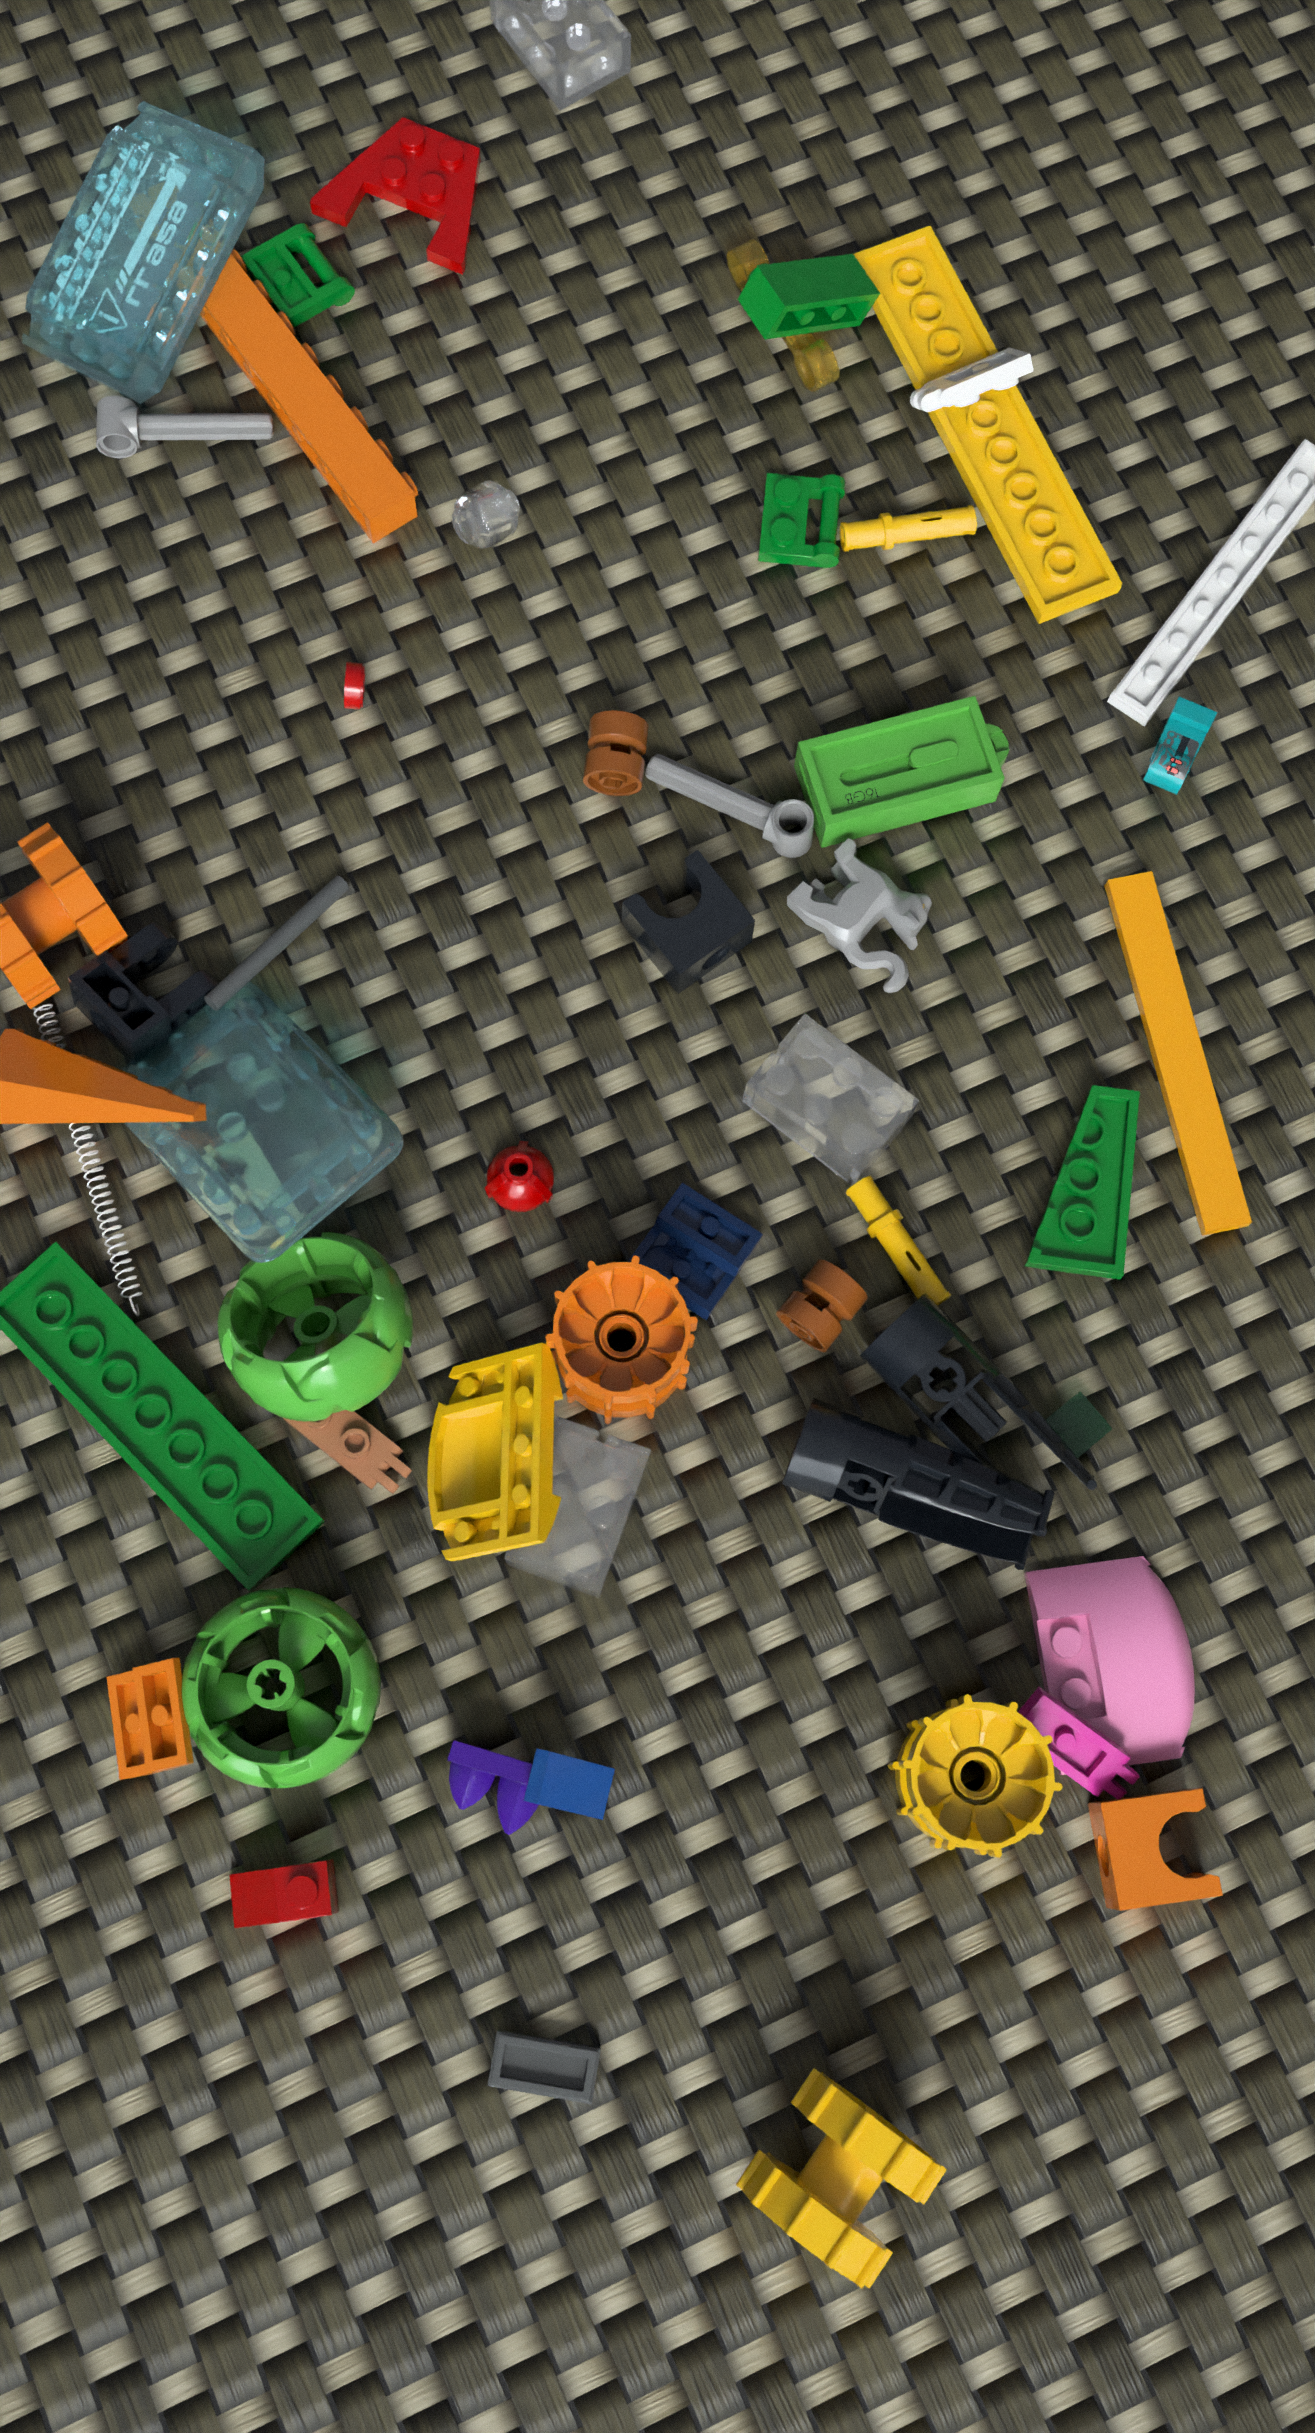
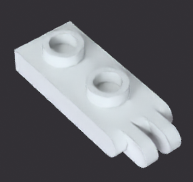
M1007 348L927 382L922 388L915 390L911 394L910 403L914 408L925 412H932L944 406L951 407L954 405L955 407H963L973 404L980 399L979 394L990 389L1004 390L1013 387L1019 383V377L1033 372L1030 353Z

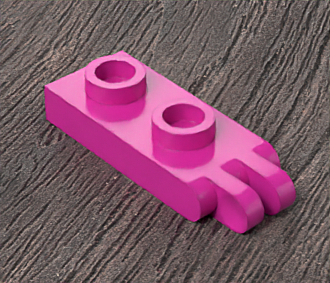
M1041 1687L1035 1690L1018 1711L1019 1714L1034 1725L1042 1736H1052L1053 1741L1048 1744L1054 1766L1098 1797L1105 1790L1116 1799H1122L1127 1791L1114 1780L1117 1774L1132 1785L1139 1779V1774L1126 1764L1131 1756L1123 1748Z

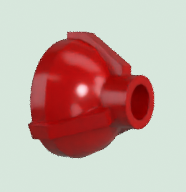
M519 1141L518 1145L505 1148L492 1159L488 1167L487 1186L484 1188L488 1199L492 1197L501 1207L513 1212H527L538 1208L544 1202L548 1204L553 1198L551 1192L554 1185L551 1163L542 1152L530 1147L528 1141ZM515 1164H524L528 1168L527 1173L523 1176H514L510 1170Z

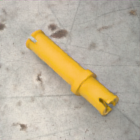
M968 505L961 508L893 517L890 513H881L878 519L841 522L839 527L840 543L843 552L881 546L882 550L893 549L894 544L967 534L975 535L977 529L976 512L973 505Z
M869 1175L846 1190V1194L848 1197L850 1196L869 1225L866 1231L871 1238L877 1237L917 1299L926 1293L937 1305H940L950 1298L951 1294L949 1291L947 1292L925 1256L901 1223L903 1219L902 1214L898 1209L893 1210L873 1181V1177Z

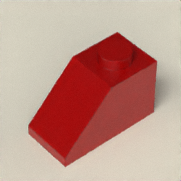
M334 1859L229 1875L234 1928L329 1916L339 1912Z

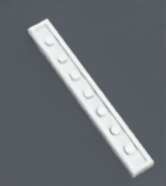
M1306 439L1303 440L1111 693L1107 701L1108 703L1144 727L1315 501V445Z

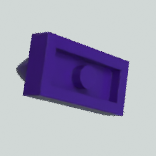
M453 1740L447 1761H451L449 1784L453 1799L458 1808L464 1810L478 1802L488 1792L495 1779V1775L500 1776L497 1791V1809L505 1834L510 1835L521 1828L539 1806L538 1804L524 1801L532 1764Z

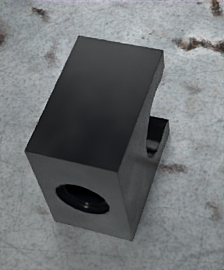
M696 850L684 859L683 884L685 890L694 896L698 904L691 913L680 918H666L657 915L648 907L645 899L636 893L622 902V925L677 994L750 944L755 926V919L699 850Z

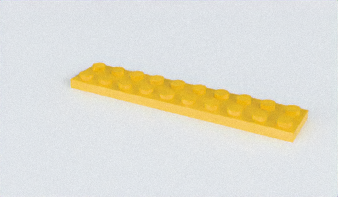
M931 226L854 254L880 292L872 308L915 390L922 388L927 382L998 353ZM1016 385L1004 390L990 389L979 394L980 399L977 402L967 406H944L928 412L1038 624L1119 593L1122 582Z

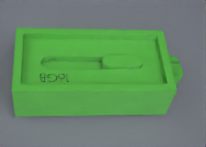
M976 696L798 742L794 768L806 804L813 811L814 828L821 848L845 842L848 838L853 840L996 802L1004 781L1001 767L1006 761L1009 744L1007 738L1002 733V729L995 725L985 724Z

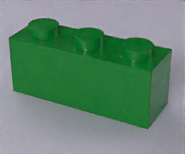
M854 254L757 265L749 274L748 282L737 300L763 338L767 340L860 326L880 295V292Z

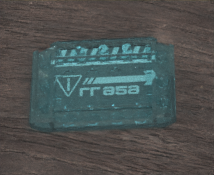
M144 101L136 107L141 114L124 130L117 125L107 134L27 294L25 310L31 314L29 336L23 334L22 343L30 349L140 404L162 390L264 189L265 158L256 149Z

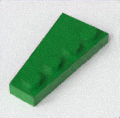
M1092 1085L1024 1267L1119 1280L1124 1276L1140 1091Z

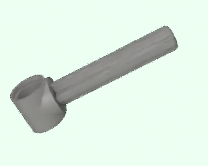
M107 396L97 403L96 447L102 454L112 458H127L134 455L137 448H142V440H269L273 436V419L269 413L140 414L139 406H136L133 401L122 396Z
M656 754L650 759L645 772V776L649 780L762 830V838L772 842L773 848L780 855L796 858L804 855L810 849L813 841L814 814L810 806L805 802L789 799L785 801L779 800L775 805H772L661 754ZM787 825H797L803 830L797 833H789L782 828Z

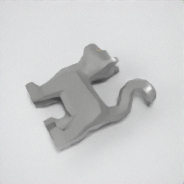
M848 838L834 851V856L838 862L831 868L835 879L843 885L844 889L834 899H830L824 894L825 885L819 880L815 879L810 886L802 882L787 896V906L806 925L824 933L829 945L843 952L850 963L861 969L887 968L890 971V976L886 980L883 989L887 993L897 992L906 984L909 977L906 962L900 955L887 950L866 952L860 943L871 928L881 918H885L907 947L914 950L918 945L916 936L927 921L932 902L925 893L915 894L900 890L886 873L859 860L856 857V844Z

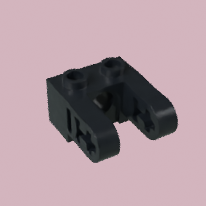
M160 922L147 925L111 953L107 950L68 977L73 1004L135 1068L208 1013L212 1008L206 1003L204 997L220 983L208 970H201L190 976L158 1001L151 995L147 998L135 985L168 960L178 944L177 939Z

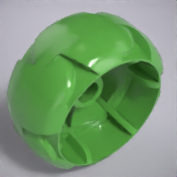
M322 1232L321 1237H294L282 1240L266 1248L242 1268L235 1288L229 1290L221 1302L218 1314L219 1345L224 1362L238 1385L256 1404L277 1416L290 1420H324L332 1413L343 1410L353 1412L379 1396L393 1382L402 1367L404 1347H410L412 1344V1306L396 1270L388 1264L382 1254L368 1243L350 1235L334 1232ZM335 1293L361 1294V1296L345 1304L337 1312H334L329 1307L315 1306L314 1304L315 1298H325ZM286 1316L295 1318L294 1334L301 1346L284 1361L266 1359L263 1355L267 1341L271 1340L274 1336L276 1326Z
M284 1587L258 1590L243 1595L222 1607L204 1624L196 1635V1641L186 1656L182 1668V1703L190 1736L194 1739L203 1756L214 1767L237 1781L257 1787H297L316 1782L337 1771L356 1754L371 1731L380 1704V1667L373 1645L365 1631L347 1611L333 1601L314 1592L299 1588ZM269 1626L272 1628L280 1627L278 1639L279 1661L265 1660L258 1663L251 1670L248 1677L230 1672L222 1673V1670L227 1671L230 1665L227 1662L229 1655L247 1636ZM325 1643L333 1650L337 1657L343 1679L342 1699L340 1706L337 1705L335 1709V1717L318 1705L302 1699L305 1691V1682L299 1671L312 1661L322 1650ZM280 1672L279 1680L287 1683L286 1689L283 1694L275 1692V1699L271 1700L269 1697L270 1691L266 1688L267 1682L270 1677L275 1678L274 1674ZM255 1704L275 1711H286L290 1734L296 1749L268 1751L255 1747L243 1740L238 1735L236 1728L233 1725H229L227 1720L233 1719Z

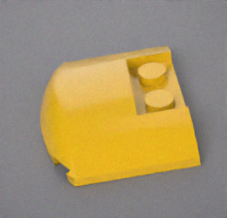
M542 1342L453 1366L448 1376L454 1380H459L449 1400V1404L438 1403L431 1431L427 1469L428 1500L433 1528L444 1532V1536L451 1548L442 1550L446 1560L453 1562L545 1543L552 1529L561 1501L560 1496L552 1494L554 1401L563 1399V1394L552 1352Z

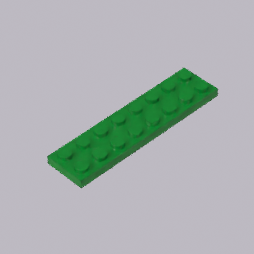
M57 1242L52 1244L0 1291V1329L249 1592H253L325 1522Z

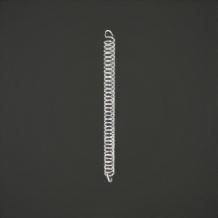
M45 1004L38 1008H33L35 1009L34 1016L38 1018L36 1023L40 1025L39 1032L43 1034L41 1036L42 1040H44L45 1034H55L61 1030L60 1028H52L46 1032L41 1031L43 1026H53L58 1023V1020H50L43 1024L39 1023L40 1018L53 1017L56 1014L55 1012H47L41 1016L36 1015L38 1010L51 1009L53 1004ZM55 1036L48 1040L58 1042L63 1039V1036ZM65 1044L56 1045V1047H59L61 1049L65 1048L66 1046ZM71 1123L69 1129L73 1131L71 1137L76 1139L74 1142V1146L78 1147L76 1153L81 1156L79 1162L84 1164L81 1170L86 1172L84 1178L89 1180L87 1183V1187L91 1189L89 1195L94 1197L92 1204L97 1205L94 1211L99 1214L97 1220L102 1222L99 1228L105 1230L102 1234V1237L107 1239L104 1245L110 1247L107 1253L112 1255L110 1262L115 1264L112 1270L118 1272L115 1276V1279L120 1281L118 1288L124 1289L120 1296L129 1298L135 1315L139 1316L138 1304L135 1305V1310L131 1298L140 1296L143 1293L138 1292L130 1296H124L123 1292L128 1289L137 1288L140 1284L120 1287L121 1283L137 1278V1275H132L125 1279L117 1278L122 1272L132 1271L135 1267L115 1270L117 1265L128 1263L132 1259L127 1258L120 1262L112 1261L114 1257L127 1254L130 1250H123L116 1254L110 1253L112 1248L126 1245L127 1242L123 1241L115 1245L107 1244L110 1239L120 1238L124 1236V1233L111 1237L104 1236L107 1231L119 1229L122 1225H115L108 1229L102 1228L104 1223L118 1220L119 1217L114 1216L106 1220L99 1219L102 1214L112 1213L116 1211V1208H110L103 1212L97 1211L99 1206L111 1204L114 1200H106L100 1204L94 1203L96 1198L108 1196L111 1192L106 1191L98 1195L91 1194L93 1190L105 1188L109 1184L102 1183L95 1187L89 1186L90 1182L104 1179L106 1175H99L92 1179L86 1177L87 1174L101 1171L104 1167L99 1166L91 1170H84V1166L87 1164L98 1163L101 1159L95 1158L88 1162L81 1161L84 1156L97 1154L98 1150H91L85 1154L79 1153L81 1148L94 1146L96 1142H88L81 1146L76 1144L78 1140L91 1138L94 1134L88 1133L79 1138L74 1137L75 1132L88 1130L91 1126L85 1125L72 1129L71 1125L74 1123Z

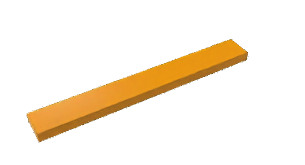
M1149 871L1108 879L1104 887L1201 1235L1247 1227L1252 1223L1153 872Z

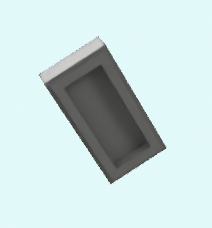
M498 2029L488 2086L592 2104L601 2047Z

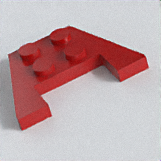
M402 117L311 198V213L347 227L364 195L368 193L438 221L441 224L426 249L427 260L463 275L466 269V252L471 233V216L475 204L479 176L480 148Z

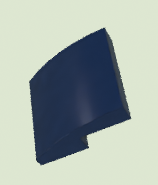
M682 1183L657 1216L654 1226L628 1262H631L632 1257L637 1255L639 1257V1264L656 1270L669 1280L672 1277H677L679 1279L678 1291L683 1297L686 1307L707 1321L754 1251L763 1234Z

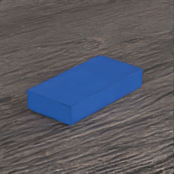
M537 1748L524 1801L603 1820L615 1769Z

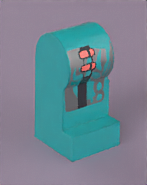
M1179 696L1151 755L1150 764L1143 781L1177 795L1218 712Z

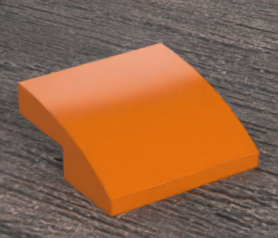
M171 1658L134 1667L132 1671L108 1676L107 1684L120 1780L150 1775L194 1763L190 1731L182 1703L180 1658Z

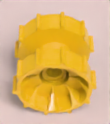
M964 1695L959 1697L958 1700L951 1699L946 1701V1709L933 1713L928 1717L920 1718L918 1721L912 1720L907 1723V1727L911 1731L901 1745L897 1761L888 1764L889 1769L895 1770L896 1789L902 1805L896 1812L898 1815H907L918 1829L931 1838L929 1845L932 1848L942 1847L945 1850H953L955 1847L974 1849V1853L977 1855H986L988 1851V1855L991 1857H1001V1848L1019 1842L1028 1834L1041 1835L1043 1833V1828L1039 1824L1049 1809L1054 1791H1060L1063 1788L1061 1783L1055 1782L1054 1764L1048 1748V1744L1053 1741V1738L1050 1735L1042 1736L1029 1720L1016 1711L1018 1708L1017 1702L1006 1703L1002 1706L991 1702H972L970 1695ZM969 1761L977 1762L985 1772L984 1784L975 1792L968 1790L961 1781L960 1773L962 1767Z
M813 2068L790 2103L798 2108L809 2121L826 2133L825 2137L801 2173L796 2172L775 2158L771 2153L765 2154L758 2150L736 2183V2186L744 2192L754 2206L759 2208L767 2217L783 2229L788 2236L795 2239L827 2266L850 2279L860 2288H863L865 2285L870 2289L893 2252L871 2230L857 2220L883 2179L915 2202H921L924 2205L947 2169L855 2095L823 2072Z

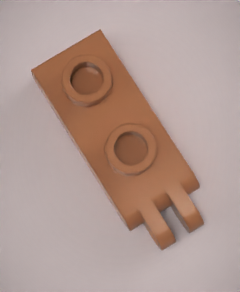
M343 1410L332 1413L328 1418L318 1421H295L283 1418L289 1425L371 1490L379 1483L390 1493L394 1494L400 1486L385 1475L390 1467L405 1479L412 1472L409 1467L398 1459L403 1450L355 1411Z

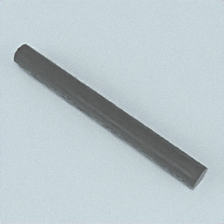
M336 875L215 986L204 997L206 1003L215 1011L223 1007L349 890L345 880Z

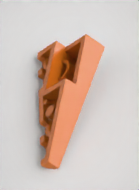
M19 1028L5 1029L0 1036V1124L207 1121L206 1104L202 1102L184 1099L172 1094L170 1089L147 1084L138 1080V1076L86 1055L74 1054L56 1047V1043L24 1034V1030Z

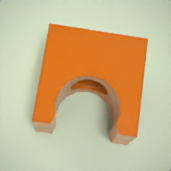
M1203 1788L1181 1789L1088 1803L1106 1908L1122 1911L1223 1896L1219 1876L1195 1872L1180 1876L1172 1872L1164 1863L1159 1851V1835L1163 1825L1173 1815L1182 1812H1198L1206 1807Z

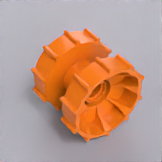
M48 822L17 841L22 852L40 878L0 903V968L30 1009L61 990L38 957L40 953L76 930L95 956L100 955L106 950L111 953L128 940V935L111 911L109 905L61 837L52 829Z
M637 1255L632 1257L631 1262H611L596 1266L594 1261H589L587 1264L588 1271L576 1278L564 1293L559 1290L555 1292L557 1309L554 1315L553 1333L546 1335L547 1347L550 1349L555 1348L551 1352L555 1364H557L561 1380L567 1388V1402L573 1403L576 1400L589 1410L604 1415L606 1424L611 1423L612 1417H633L645 1413L649 1419H652L655 1415V1408L665 1402L676 1388L683 1390L686 1387L687 1378L683 1374H687L689 1371L690 1362L687 1360V1352L689 1348L694 1346L695 1336L690 1334V1332L697 1329L698 1318L689 1316L685 1301L678 1291L679 1279L672 1277L669 1280L656 1270L639 1264V1257ZM617 1331H626L633 1335L636 1343L630 1350L618 1352L609 1346L608 1338Z

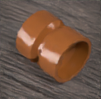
M617 710L602 711L590 718L588 748L590 751L586 754L583 783L589 789L611 796H628L638 793L642 789L645 760L642 756L646 753L649 724L645 719L633 713Z
M819 1259L802 1280L804 1290L802 1292L793 1291L778 1309L776 1315L784 1326L804 1343L820 1352H826L843 1330L840 1323L841 1320L851 1321L867 1301L868 1296L863 1288L842 1269L826 1260ZM815 1306L820 1307L822 1311L818 1310Z

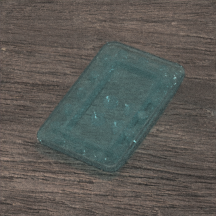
M248 982L218 1011H215L204 1002L202 1004L204 1008L194 1017L190 1015L188 1021L182 1027L172 1031V1035L137 1065L128 1063L121 1069L138 1076V1080L147 1084L165 1087L172 1090V1094L184 1099L206 1104L207 1121L130 1122L123 1124L247 1258L253 1262L264 1263L282 1255L395 1160L403 1147V1135L388 1115L327 1053L256 985Z

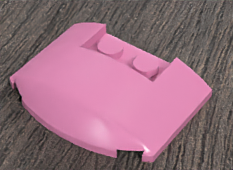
M1144 1556L1025 1572L1045 1691L1123 1748L1131 1756L1130 1760L1126 1763L1127 1765L1181 1758L1185 1749L1182 1745L1191 1726L1194 1711L1195 1683L1192 1654L1187 1632L1176 1603L1168 1588L1149 1567L1151 1564ZM1058 1769V1770H1059V1775H1064V1774H1065V1773L1062 1772L1060 1769Z

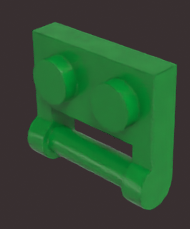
M305 223L297 224L241 255L250 278L253 281L258 279L262 283L270 297L272 308L276 313L283 311L293 328L333 305L343 306L347 304L355 294V289L346 277L339 276L316 245L315 235ZM291 253H302L324 285L317 289Z
M767 473L758 561L831 568L838 565L840 548L836 545L840 499L845 495V479L834 474L815 478ZM809 499L822 500L819 539L816 545H805Z

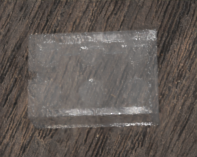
M490 0L491 22L560 111L631 71V34L604 0H530L529 3H527V0Z
M807 1014L801 1017L780 1042L776 1055L772 1052L745 1084L742 1100L851 1186L864 1177L912 1118L919 1102L916 1097Z
M556 1416L554 1421L552 1494L561 1497L557 1516L545 1543L507 1550L504 1558L506 1564L601 1598L646 1472L651 1449L612 1435H608L605 1444L599 1442L598 1430Z

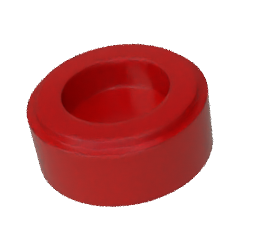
M346 662L344 708L360 710L363 708L365 666H363V663Z

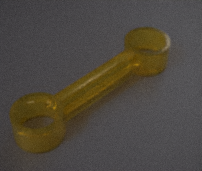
M751 239L727 252L729 271L741 291L748 282L749 274L757 265L769 264L763 248L755 239ZM811 333L781 337L794 355V362L799 377L809 391L816 392L839 379L837 359L831 347L824 339L819 338L815 340Z

